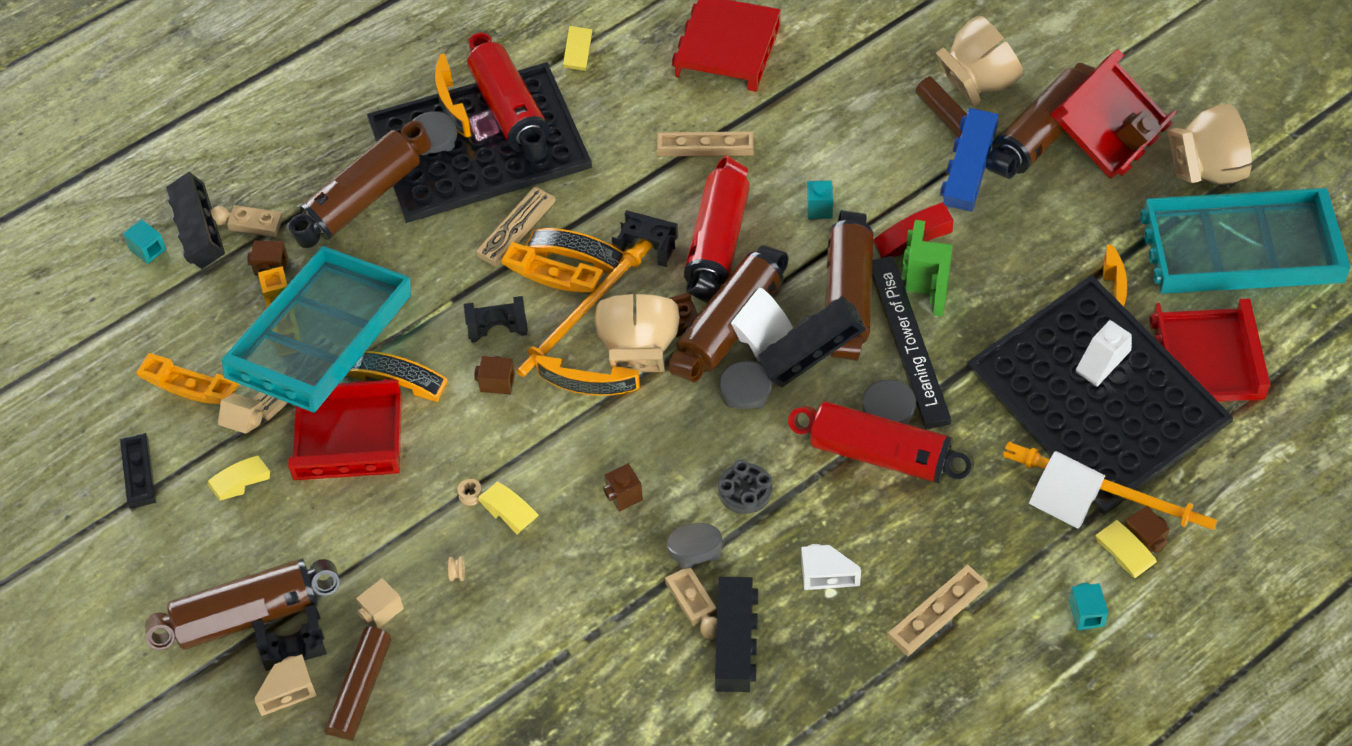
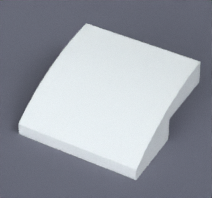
M758 288L731 322L740 342L749 344L758 362H761L758 356L760 353L766 350L769 345L776 343L793 329L783 310L763 288Z
M1055 451L1035 488L1029 504L1079 528L1085 519L1091 503L1098 494L1105 475Z

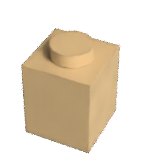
M233 393L221 400L218 425L245 434L258 427L262 421V402Z
M383 578L356 598L359 607L357 611L359 617L366 624L371 622L376 628L382 627L404 609L400 595Z

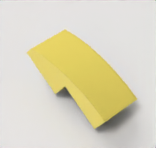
M569 26L563 68L586 71L592 29Z
M254 456L222 470L208 480V486L219 501L243 495L246 485L268 480L270 478V470L259 456Z
M498 481L478 497L481 504L495 519L500 516L517 535L539 516L522 498Z
M1118 520L1095 535L1097 542L1115 556L1117 564L1134 578L1157 562L1156 558L1139 539Z

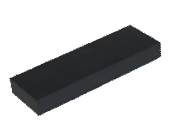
M143 433L121 438V454L129 508L132 509L156 503L147 434Z

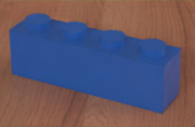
M969 108L967 117L962 116L959 129L962 131L960 138L956 137L953 152H956L954 160H949L947 167L949 178L947 182L943 181L940 196H943L945 206L973 212L986 169V160L997 131L998 114Z

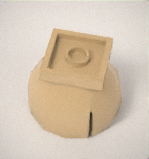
M979 15L967 21L956 33L951 52L948 53L944 47L936 52L946 77L973 107L981 102L979 97L981 92L1002 91L1015 84L1024 75L1023 67L1007 41L996 48L995 45L1001 42L1004 37L985 17Z
M1231 104L1216 105L1202 111L1185 130L1180 128L1167 130L1176 178L1190 183L1198 182L1202 179L1214 185L1234 184L1250 176L1252 159L1249 139L1238 111Z
M633 294L613 296L600 300L596 306L595 324L597 336L609 350L611 368L615 366L639 370V372H665L663 352L677 335L680 318L678 305L672 299L657 295L636 294V315H633Z

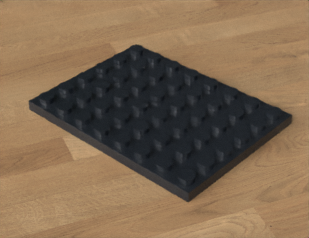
M548 62L518 70L550 128L549 136L546 139V156L540 161H529L524 157L523 152H517L510 147L476 83L448 90L453 105L463 103L469 120L471 136L465 137L457 131V138L454 142L455 146L452 150L419 155V165L393 186L406 223L592 168V161ZM438 94L368 113L367 117L377 142L391 130L398 131L401 134L403 126L421 114L427 112L443 113L439 103Z
M1092 274L967 362L968 368L1050 457L1057 451L1105 475L1104 479L1136 491L1233 422V416ZM1111 320L1131 334V351L1098 386H1095L1078 374L1076 368L1093 337ZM1099 489L1092 503L1105 515L1126 500V498Z

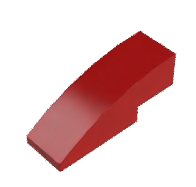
M944 202L910 215L874 238L873 244L880 257H896L905 253L908 230L914 229L915 220L925 221L923 241L929 242L931 239L952 233L954 219Z

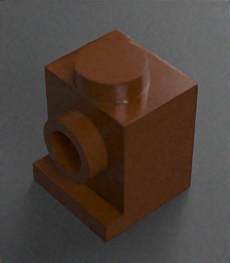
M688 292L669 298L678 305L680 318L676 338L682 336L698 316L691 299V294Z

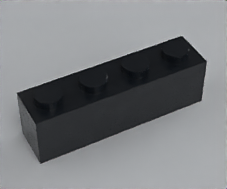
M187 172L166 187L169 196L168 202L174 213L173 220L179 231L178 238L183 245L184 258L188 263H193L203 269L223 256L225 251L216 221L211 214L212 207L205 184L191 172Z
M841 296L833 300L817 314L810 316L806 322L796 329L790 330L779 341L769 345L758 356L768 378L783 388L865 331L866 327L855 305Z
M719 577L715 664L716 692H750V682H756V664H751V656H757V638H752V630H757L758 613H752L753 605H758V588H753V577Z

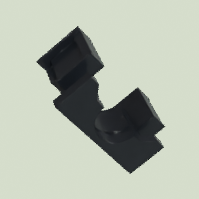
M626 210L625 223H620L621 231L617 238L612 237V245L624 252L627 244L632 243L635 238L647 240L653 245L654 250H657L658 265L667 267L672 252L676 249L675 240L678 238V224Z
M523 296L513 297L514 303L474 308L473 302L465 303V323L471 343L477 342L482 336H487L489 329L496 325L506 326L510 333L516 332L521 336L527 335L528 329Z
M316 605L305 607L308 623L302 624L301 629L292 635L279 636L274 632L268 634L262 619L251 622L255 630L256 647L266 671L271 670L274 664L282 662L283 659L290 656L302 654L304 660L327 654L323 643L325 637L321 627L319 628L318 620L321 618Z

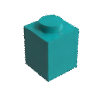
M832 180L807 181L808 219L833 218Z
M142 219L123 233L129 250L147 264L167 250L161 234Z
M1081 583L1072 587L1069 604L1076 629L1084 630L1105 627L1109 612L1100 583Z

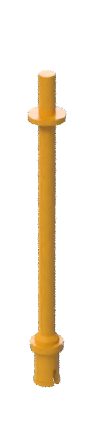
M640 238L631 249H626L623 253L624 260L538 348L531 346L527 350L530 357L516 370L517 374L525 377L536 365V355L545 356L630 267H638L641 264V259L653 249V245L647 240Z
M1010 441L1005 447L1007 452L1004 451L1003 453L1004 458L1025 465V468L1030 470L1036 467L1045 469L1050 459L1042 457L1038 449L1032 448L1030 450ZM1106 479L1103 480L1100 487L1101 490L1181 518V526L1186 527L1189 521L1214 530L1217 524L1216 519L1192 511L1194 504L1190 502L1186 508Z

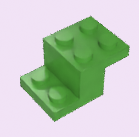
M915 220L914 229L908 230L902 280L907 281L906 291L930 294L929 304L934 305L933 315L943 316L953 245L923 241L925 221Z

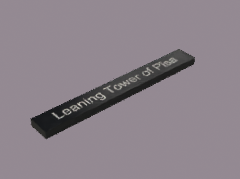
M894 256L875 259L872 263V278L909 385L915 395L916 405L924 428L926 430L950 425L951 417Z

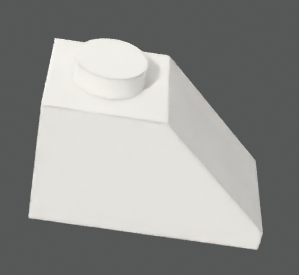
M1109 320L1091 340L1076 368V372L1095 386H1098L1131 351V334Z
M811 544L807 547H801L804 590L860 586V567L830 545Z

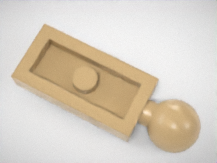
M237 205L233 206L232 212H228L222 206H216L211 209V214L219 226L227 223L228 230L270 237H277L283 219L282 212Z
M684 568L665 577L666 585L691 625L694 626L701 622V634L706 639H716L717 618L712 616L717 614V608L691 568Z

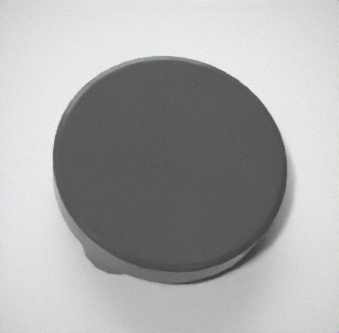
M427 112L413 120L419 121L424 125L431 140L430 149L421 155L450 151L454 148V142L457 138V127L455 121L449 115L442 112Z
M739 361L729 365L722 372L719 380L720 393L724 403L730 408L759 409L766 405V400L772 391V381L768 378L761 364L752 361Z
M880 380L870 385L865 391L862 408L865 413L908 424L915 413L916 398L913 391L906 384L897 380Z
M738 460L721 475L718 482L719 498L724 506L733 512L741 514L757 512L763 509L771 499L772 477L760 466L748 463L745 460Z
M706 523L684 525L673 531L667 539L668 553L672 559L678 561V565L681 568L687 569L697 563L716 561L721 558V549L723 547L722 535L720 530L713 525Z

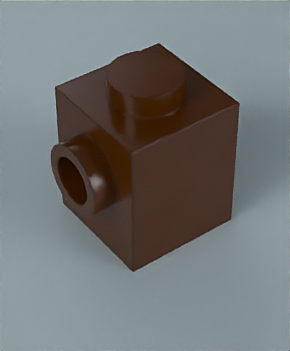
M1144 109L1137 115L1132 112L1123 121L1125 125L1116 135L1133 152L1148 142L1161 126Z
M254 241L252 251H248L247 256L248 265L252 266L254 275L259 276L258 272L282 266L285 273L288 254L284 242Z
M482 356L480 366H476L474 372V380L478 381L480 392L511 395L515 378L513 358Z
M629 463L604 474L606 486L603 487L604 493L609 501H613L619 512L643 501L641 482Z
M1148 505L1126 519L1124 526L1139 539L1150 553H1157L1167 545L1166 540L1170 529L1166 521L1162 517L1157 516Z

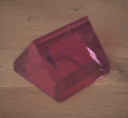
M491 109L468 118L470 131L477 141L499 132Z

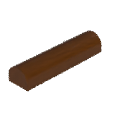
M928 76L918 84L916 94L957 138H960L962 131L959 130L962 116L967 117V113L932 77Z
M376 627L364 628L325 727L326 735L351 741L354 740L391 643L390 635L384 630Z

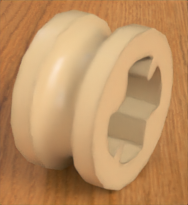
M475 479L461 481L457 488L461 503L468 506L479 503L478 497L482 495L479 481ZM470 489L472 491L474 489L475 493L472 495L468 493L466 495L465 490Z
M453 556L449 557L448 576L450 582L456 578H459L460 581L465 580L464 556H459L458 559H454Z

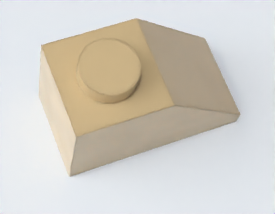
M302 654L287 657L282 662L274 664L254 698L261 716L317 696Z

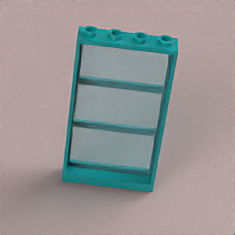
M1327 188L1146 199L1145 207L1140 211L1141 224H1145L1146 227L1144 233L1145 243L1150 245L1149 261L1155 267L1153 272L1154 283L1159 285L1161 294L1345 283L1350 270L1349 260Z
M322 246L221 359L224 378L315 413L411 297L410 277Z

